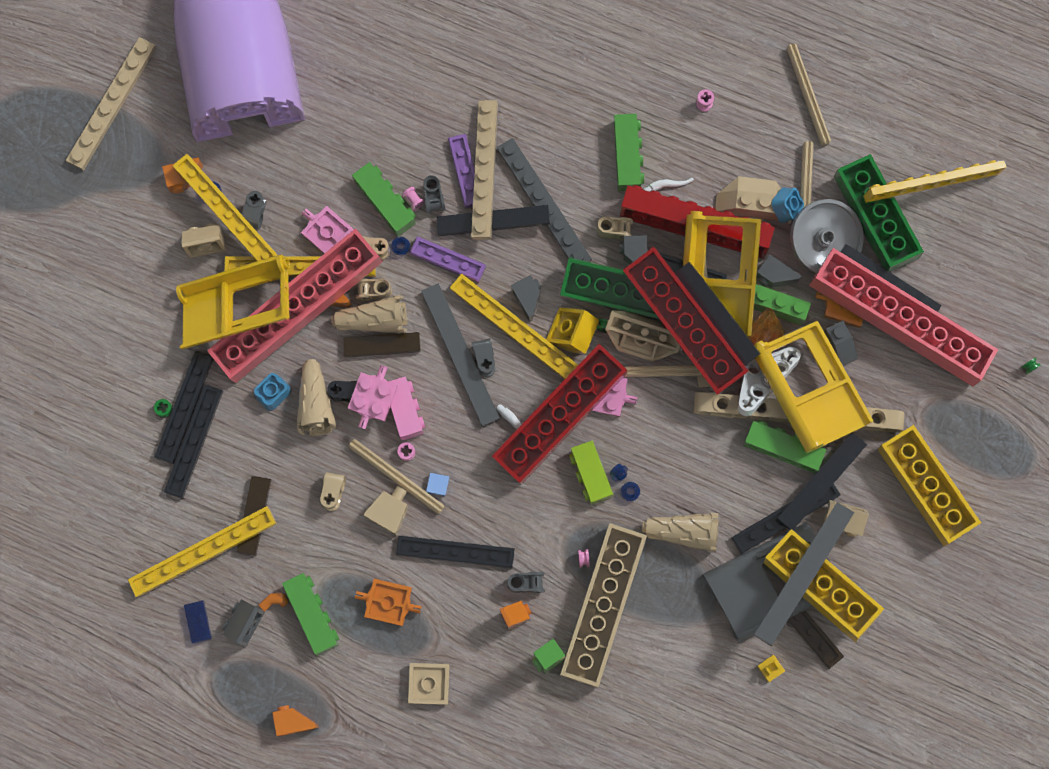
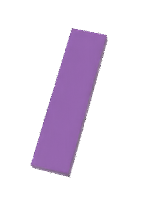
M466 134L448 138L466 209L473 207L475 168Z
M418 236L410 251V255L457 275L463 274L469 280L479 283L486 268V265Z

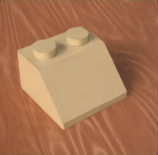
M216 223L207 224L206 227L188 228L187 231H182V248L189 258L227 251L223 229L220 224Z

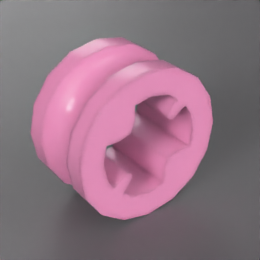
M405 442L398 447V455L402 460L410 461L414 458L415 449L411 443ZM404 447H408L412 451L411 454L408 453L409 456H404V453L401 452L402 449L405 450Z
M585 549L584 552L578 550L580 568L583 565L590 567L588 549Z

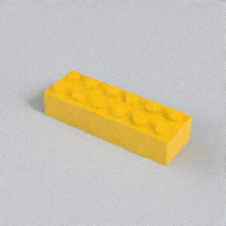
M914 425L891 438L877 449L943 547L981 524V521Z
M791 529L765 557L764 564L787 583L810 544ZM827 559L803 595L806 601L855 643L884 610L880 604Z

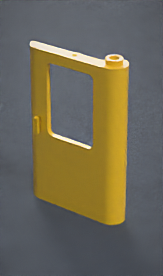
M691 211V215H687L683 266L688 262L692 263L746 335L751 336L761 219L703 216L700 211ZM711 224L741 226L743 228L740 273L737 280L713 279L704 276L708 226Z
M281 254L177 285L176 293L178 299L183 304V344L180 345V349H187L288 320V268H290L288 258ZM280 279L279 308L233 321V294L235 292Z
M818 321L769 343L759 341L754 344L761 353L755 360L806 453L823 447L873 422L870 413ZM802 339L806 343L827 384L805 395L795 397L774 360L772 351Z

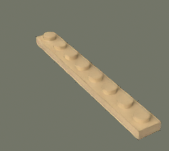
M141 37L138 38L67 157V163L84 171L156 50L155 44Z
M485 100L478 103L472 240H491L498 112L497 100Z

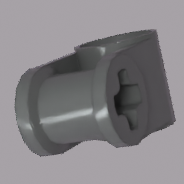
M434 175L427 176L423 181L427 214L441 209L446 211L439 179ZM430 183L437 185L435 189H429L427 186Z
M251 191L247 195L242 211V216L256 229L261 228L266 200L260 192ZM258 198L260 201L254 204L253 201H256Z
M491 339L472 342L479 373L483 377H491L495 373ZM484 364H488L489 369H485Z
M544 572L512 574L507 582L508 589L513 593H544L542 577ZM514 578L520 579L521 587H512L511 580Z

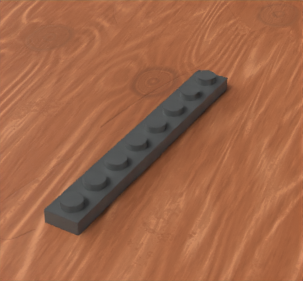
M511 138L498 146V152L533 206H549L550 225L546 226L567 258L572 257L591 262L592 258L514 139Z

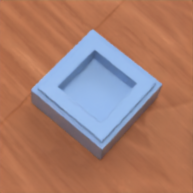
M430 473L426 492L446 496L450 477Z

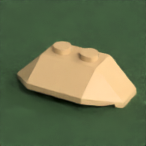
M738 176L717 194L715 209L720 212L728 211L736 216L779 221L772 208V200L781 188L773 180Z
M611 311L605 329L618 351L652 362L678 353L680 345L661 321L633 312Z

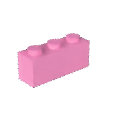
M406 376L389 381L398 385L391 403V409L401 441L422 435V428H425L423 417H418L417 410H420L418 401L413 399L411 395L414 392L412 382H407Z

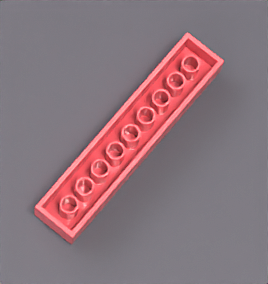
M355 228L288 283V320L221 338L207 351L229 379L237 383L383 261ZM280 291L249 316L279 308Z
M835 248L826 256L809 285L972 387L983 379L998 351L994 346Z

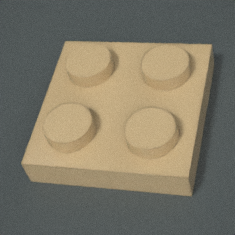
M410 663L408 704L448 705L450 664Z

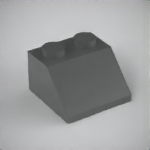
M241 599L240 603L237 602L232 609L234 614L231 619L225 622L222 628L224 631L222 635L247 647L265 611Z

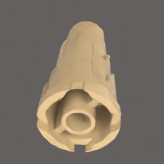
M393 295V297L339 310V312H335V315L331 317L332 326L340 331L361 330L398 332V334L406 333L407 328H403V325H407L405 302H400L404 297L403 295Z
M309 359L302 365L297 432L305 435V431H309V436L325 435L331 433L332 429H336V422L330 398L326 391L320 363L314 359Z
M719 513L650 517V519L647 518V522L643 521L642 533H646L647 537L651 539L668 541L694 549L707 550V552H716Z

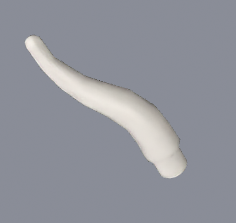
M690 178L686 181L658 180L649 184L643 190L650 192L651 190L657 191L664 187H679L691 183L694 179Z
M501 404L497 406L496 411L516 430L522 425L512 411Z

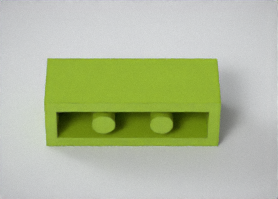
M593 440L572 447L569 459L571 464L577 467L578 472H575L578 482L583 483L585 490H582L585 501H589L590 505L612 498L613 492Z

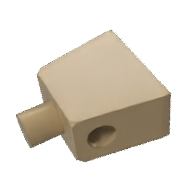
M399 486L396 487L392 495L383 491L363 516L397 536L408 510V505L402 502L407 491Z

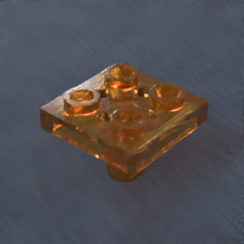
M767 308L756 321L753 320L752 335L748 337L753 344L759 341L769 343L782 337L786 332L774 311Z

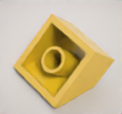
M559 307L546 340L552 345L572 353L586 354L599 319L586 310Z

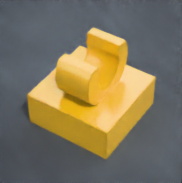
M774 655L757 666L768 683L785 672Z

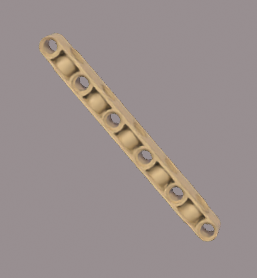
M697 392L694 395L693 413L790 423L777 399L767 398L761 404L765 408L764 413H759L756 410L752 415L744 416L738 412L740 395H717L716 393ZM750 400V402L746 406L744 405L743 407H750L752 401ZM722 401L726 404L727 408L720 409L717 403ZM866 407L871 417H879L880 423L872 422L859 429L893 433L903 432L904 412Z

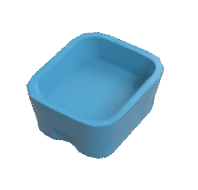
M783 187L772 200V208L780 223H786L795 219L804 207L803 199L796 188Z
M270 373L254 389V397L267 410L276 409L291 393L289 384L275 373Z

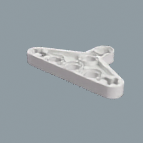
M788 347L772 353L777 365L783 366L786 371L782 372L784 378L800 361L801 353L795 347ZM794 355L795 357H792L788 363V356ZM755 359L745 366L748 372L743 375L738 412L744 416L752 415L773 392L769 384L764 381L766 378ZM755 367L759 372L753 374L749 371V368ZM759 390L763 393V396L757 397L753 394V391ZM750 400L752 401L750 407H743L744 405L746 406L750 402Z

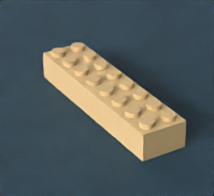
M609 523L560 676L595 688L599 687L647 535Z

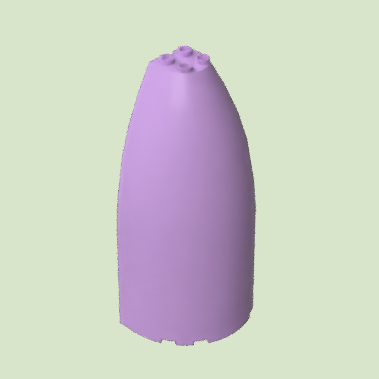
M174 0L176 48L192 134L196 142L233 135L229 121L264 114L269 127L305 120L289 36L278 0Z

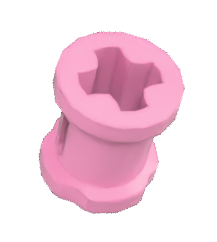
M705 89L699 92L696 106L700 111L707 112L712 108L714 101L712 91Z
M410 187L401 194V197L414 212L421 208L425 201L417 195L414 187Z

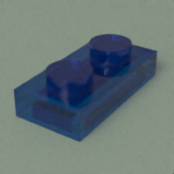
M202 600L184 605L192 644L211 640L212 634L205 601Z

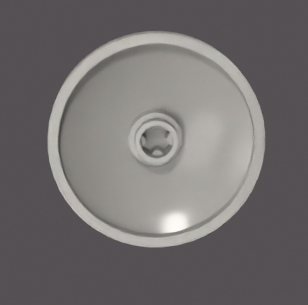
M823 199L806 205L797 214L791 227L790 241L793 253L799 263L810 272L816 274L833 248L840 252L843 246L847 244L861 253L864 234L858 216L849 206L837 200Z

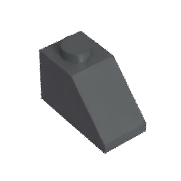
M647 235L624 236L623 242H620V254L623 253L624 260L629 265L647 252Z
M769 255L757 271L756 279L762 286L773 288L797 284L801 275L772 255Z
M531 275L511 285V291L529 322L533 321L540 297L539 289H541L538 280L533 279Z
M844 321L824 331L843 366L858 359L853 338Z

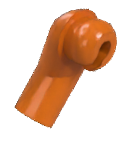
M271 593L258 605L263 611H266L273 604L285 607L289 600L283 593Z

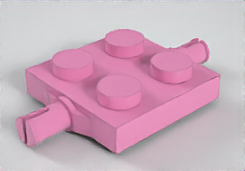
M328 206L316 215H313L308 209L302 212V215L309 220V223L301 234L323 254L354 230Z
M380 365L377 376L360 373L348 406L349 410L355 411L362 416L358 426L360 428L366 429L369 419H378L384 422L386 420L398 387L397 384L384 379L388 367Z
M623 378L592 411L620 417L621 409L625 402L636 405L638 397L626 395L628 379Z

